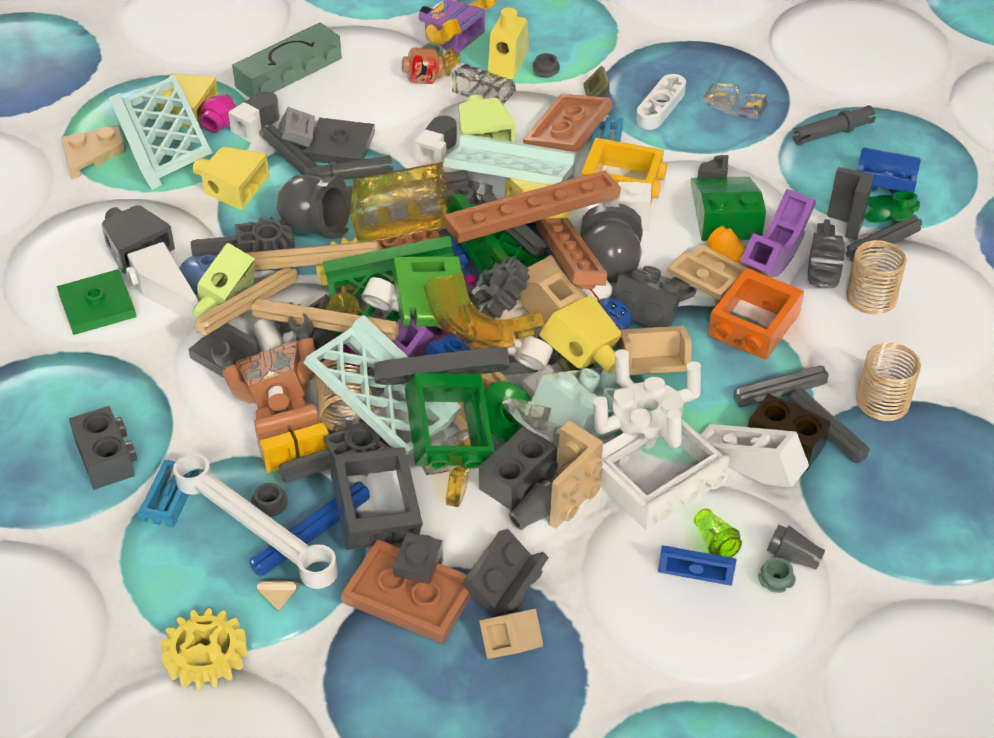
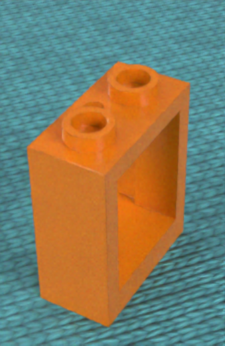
M746 267L711 311L708 336L767 360L799 316L804 291ZM743 300L775 313L777 316L768 328L765 329L730 313L739 301Z

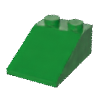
M750 177L691 178V188L701 241H707L709 236L720 226H724L726 229L731 228L739 240H750L753 233L759 236L763 235L766 217L764 199L761 190Z

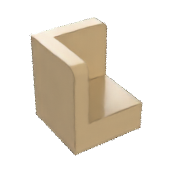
M536 608L479 620L487 659L543 647Z

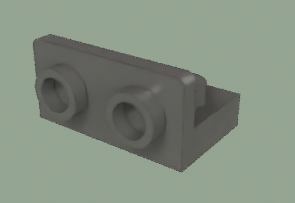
M509 529L501 530L464 579L462 585L490 616L504 612L511 613L522 605L525 599L523 595L529 586L541 577L543 573L542 567L549 557L544 552L531 555Z

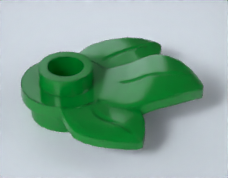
M909 191L896 192L892 196L879 195L869 197L868 206L873 209L865 214V219L871 222H885L890 219L896 222L910 219L914 212L919 210L920 202L917 200V195Z

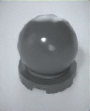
M312 174L294 176L278 192L276 209L281 219H284L285 225L291 226L292 231L302 235L317 233L324 238H341L349 230V228L345 227L349 215H355L356 199L352 186H347L342 177L330 176L322 179Z
M603 203L589 209L583 216L580 232L582 239L606 270L609 283L617 282L619 274L632 272V269H637L642 255L640 245L643 235L641 217L634 209L620 203L619 208L612 206L604 207Z

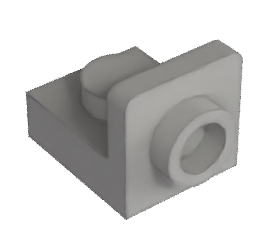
M287 107L278 128L282 131L281 138L309 147L313 140L315 116Z

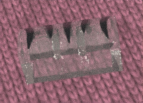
M459 63L452 68V92L468 98L472 95H479L482 100L497 98L504 105L516 92L515 83L510 78L466 63Z

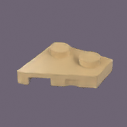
M119 126L102 127L98 130L73 133L61 137L72 179L80 177L79 170L92 164L96 168L105 163L109 158H114L125 152Z

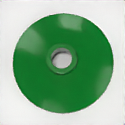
M499 381L491 384L484 391L491 433L500 441L507 442L524 426L510 413L507 407L523 409L535 424L540 425V419L528 409L532 398L521 387L511 382Z

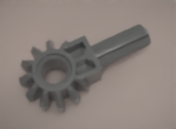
M272 216L268 220H263L259 217L257 223L235 224L236 236L196 239L190 243L191 254L194 257L205 254L218 255L227 243L245 253L295 248V239L291 226L285 225L284 219L275 221Z
M824 219V223L817 224V233L813 234L808 264L807 280L809 284L821 288L836 287L839 284L844 262L845 243L843 236L835 235V225H831L828 219Z
M360 418L358 423L354 425L346 422L345 430H338L335 433L323 436L325 450L280 464L279 473L283 482H290L332 468L333 457L343 452H369L381 447L391 446Z

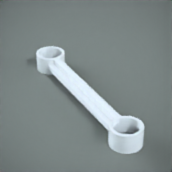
M370 278L361 296L362 299L378 310L386 312L395 310L399 312L395 286L380 278ZM410 312V316L414 318L415 312ZM457 314L456 326H436L488 347L508 349V354L514 356L519 363L534 370H545L553 352L552 347L540 339L530 336L520 338L473 319H470L469 325H461L459 314Z
M192 453L180 457L175 462L173 472L177 487L181 492L190 495L203 494L299 567L301 581L306 586L321 589L331 585L336 580L338 575L336 556L331 548L325 545L308 546L213 476L209 461L205 456ZM193 470L203 471L200 475L193 478L183 477L186 473ZM314 562L330 564L326 569L319 572L306 570Z

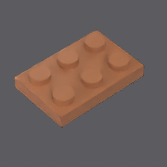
M560 94L523 138V143L578 152L613 108L611 98Z
M377 539L342 591V603L444 644L472 597L462 585L467 574L438 563L430 584L395 577L393 566L400 548Z

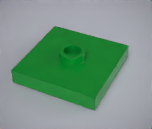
M119 269L56 286L73 335L136 317L133 303Z

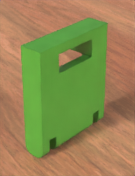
M394 257L392 272L402 326L410 325V312H415L416 327L456 326L457 311H459L461 325H469L470 309L459 257Z

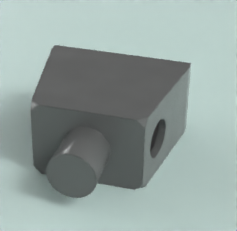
M135 205L124 211H121L118 207L110 208L105 214V220L101 223L105 243L124 274L126 273V268L130 267L127 255L129 253L164 242L169 252L175 249L171 226L141 205Z

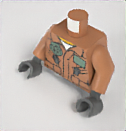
M303 313L304 323L299 327L292 316L288 321L290 328L299 337V341L295 339L236 361L237 365L232 363L234 354L228 342L223 341L227 349L223 355H216L213 347L210 348L215 363L224 368L222 374L235 398L248 404L256 403L258 409L270 407L275 411H281L287 408L290 400L303 398L306 395L307 383H309L315 373L304 364V361L308 355L316 350L313 338H309L314 325L305 313Z

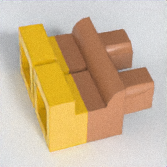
M300 397L290 400L287 411L275 414L274 410L270 407L256 410L254 426L257 444L267 473L279 470V465L297 459L296 453L298 458L325 450L323 436L329 434L324 422L321 423L318 418L315 404L308 405L304 398Z

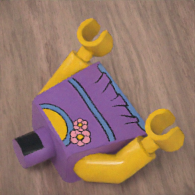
M444 0L434 9L423 6L419 12V20L425 23V36L430 43L439 44L444 50L456 56L485 32V10L493 7L495 1L498 0H476L472 4Z

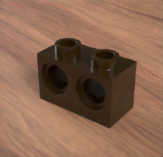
M767 394L749 418L748 427L797 432L809 464L806 469L808 471L826 445L831 421L771 394Z

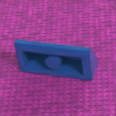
M662 545L658 572L732 586L737 559Z

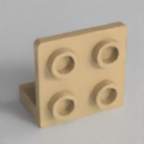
M570 420L560 428L557 468L559 476L552 483L550 526L555 529L565 520L570 521L573 519L579 506L587 498L589 500L593 499L601 487L600 472L604 463L602 458L603 441Z

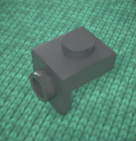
M407 532L393 566L394 576L430 584L437 564L443 563V540L435 539L429 535H417Z

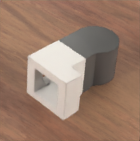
M260 92L229 111L231 133L250 143L260 138L259 131L263 127L279 120L277 95L272 92Z
M445 115L435 117L415 140V160L417 163L440 169V166H444L447 149L454 147L457 143V126L454 118Z

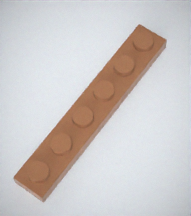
M606 170L445 214L443 216V226L457 243H461L620 197L621 187Z
M545 218L536 221L535 227L572 284L581 289H594L595 285L606 286V270L568 218Z

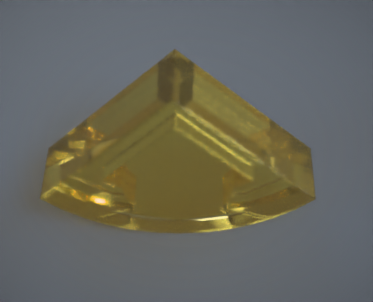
M457 466L450 471L446 505L454 507L461 505L467 488L470 469Z

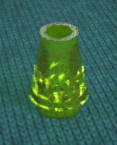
M708 508L700 510L695 515L694 524L698 527L710 554L732 558L739 552L742 540L740 539V532L715 515Z

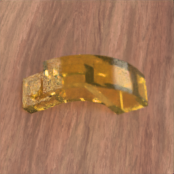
M463 273L430 279L423 285L428 305L438 324L446 333L454 335L461 339L468 347L474 349L488 347L509 349L515 346L513 335L515 340L535 336L534 330L544 325L541 312L505 320L485 316L472 304Z

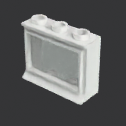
M683 419L682 442L678 448H671L662 437L647 439L644 438L643 433L633 432V436L622 433L603 445L602 458L604 463L600 472L601 488L645 530H648L657 523L666 522L674 512L682 507L694 504L702 494L710 489L719 488L727 478L729 456H723Z

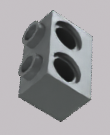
M110 405L69 418L75 443L94 490L135 476L132 462L137 461L134 446L131 440L124 442L123 438L127 437L125 425L121 417H114Z
M523 426L479 466V490L512 511L535 483H542L544 480H550L558 468L557 446Z

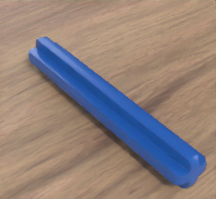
M356 482L350 487L355 510L369 500L370 491L362 482ZM336 498L290 529L289 532L306 544L340 521ZM268 545L251 557L249 562L252 570L258 576H264L285 561L287 557L271 545Z

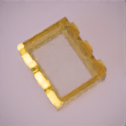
M443 162L353 179L350 216L357 241H375L444 228L443 216L448 214L449 187Z

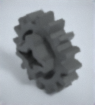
M511 257L510 260L504 258L500 265L496 262L491 270H484L479 275V280L475 283L476 287L469 292L471 296L468 300L470 314L483 324L485 321L491 323L495 316L500 318L504 310L509 312L517 304L516 300L521 298L519 293L527 288L524 282L530 278L528 274L529 269L518 259Z

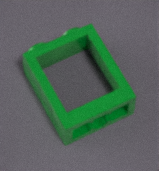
M415 373L404 389L415 466H428L430 469H442L447 466H462L464 469L479 468L494 452L482 375ZM425 402H464L471 446H431Z

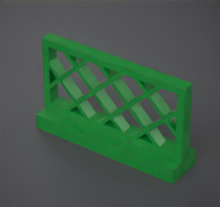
M453 194L445 214L479 204H470L463 194ZM505 230L460 243L481 273L486 269L491 270L496 262L500 265L504 258L510 260L511 257L507 254L529 265H533L549 256L545 251L543 256L533 257L531 254L523 251L526 249Z
M450 235L323 261L324 273L328 282L331 311L346 313L348 310H351L357 315L375 318L371 314L376 308L369 305L363 311L353 305L364 292L370 278H382L395 286L392 272L394 257H455ZM351 285L356 289L345 300L337 295L336 287ZM392 310L383 319L397 322L400 315H398L399 312ZM334 331L336 337L342 334L341 332Z

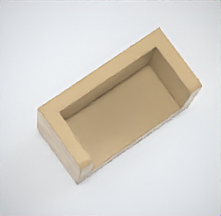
M684 326L620 330L619 350L624 349L629 352V375L687 371V364L691 362L692 341Z

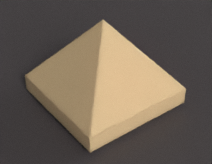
M263 580L257 584V590L278 611L300 588V581Z

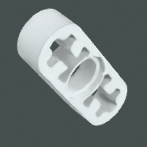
M668 74L658 82L637 108L636 123L640 128L653 130L660 127L684 97L686 88L685 78L678 74Z

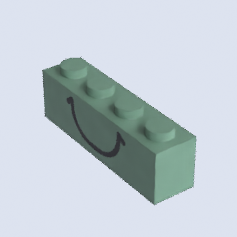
M319 22L232 64L235 87L249 98L260 92L274 93L342 59L340 36Z

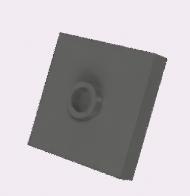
M319 117L313 131V140L310 146L306 147L304 153L314 162L328 163L329 161L343 163L363 160L373 139L375 124Z

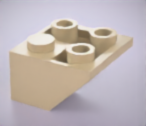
M552 255L528 267L530 278L524 282L527 288L519 293L521 296L519 301L542 327L545 326L553 312L588 297L581 288L572 284L561 265Z

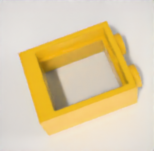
M595 137L581 176L602 171L604 165L648 173L646 180L614 174L609 175L617 183H651L652 203L653 198L658 199L661 189V181L659 180L665 179L668 163L663 162L664 150Z

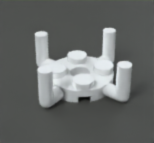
M624 349L617 350L615 352L616 383L621 389L616 390L614 393L613 416L608 417L607 399L602 396L593 399L595 432L603 435L620 429L625 434L633 436V432L643 433L644 438L654 439L662 437L671 448H678L682 442L683 404L697 399L701 394V364L696 361L687 364V388L676 391L666 385L665 381L659 377H650L645 382L634 383L629 375V352ZM645 408H652V409H655V410H654V411H649V410H647V409H645Z

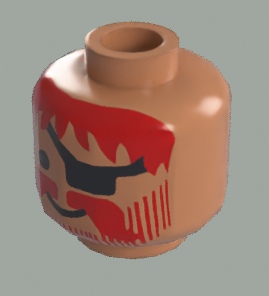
M411 48L408 56H403L402 73L407 74L408 81L411 83L433 84L442 75V56H438L435 49Z

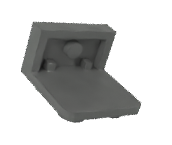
M645 265L640 269H632V272L619 274L612 298L621 301L628 307L632 320L650 328L669 327L672 325L679 302L695 297L697 290L689 287L690 284L677 277L667 278L661 275V270Z

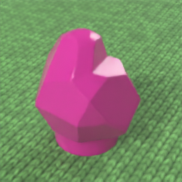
M228 94L212 96L205 101L201 107V125L212 133H217L221 129L229 127L228 112L236 107L233 98Z

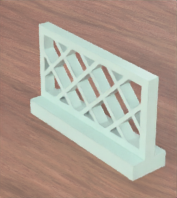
M175 75L128 98L123 99L120 93L109 97L140 171L152 190L162 186L161 177L212 153ZM175 87L170 97L162 96L163 92ZM144 101L148 102L144 110L133 107ZM157 103L165 104L161 112L153 111ZM174 106L183 107L178 115L170 114ZM148 118L156 119L152 128L144 127ZM165 121L174 122L170 130L161 129ZM182 124L191 125L187 133L178 132ZM156 136L164 137L160 146L151 145ZM173 139L182 140L178 149L169 148ZM191 142L202 144L201 147L193 151H186ZM164 155L173 156L171 161L161 166L159 165Z
M462 134L459 147L444 158V167L553 185L573 179L577 152Z
M363 315L355 320L349 330L308 355L304 364L392 448L405 447L406 454L408 455L413 451L412 439L406 444L396 435L395 429L410 431L409 421L394 419V409L408 412L404 389L408 383L396 385L376 384L375 377L368 376L367 367H371L374 370L376 362L408 358V356ZM343 345H348L357 355L344 353ZM323 358L336 361L337 370L326 368L319 360ZM344 363L359 365L360 374L345 372ZM345 381L361 384L362 394L351 392L346 387ZM369 386L384 388L385 398L369 395ZM392 390L397 391L405 401L394 400L392 398ZM425 402L427 421L431 424L428 425L430 438L437 432L442 433L450 426L462 408L457 402ZM370 405L386 408V417L374 414L370 409Z

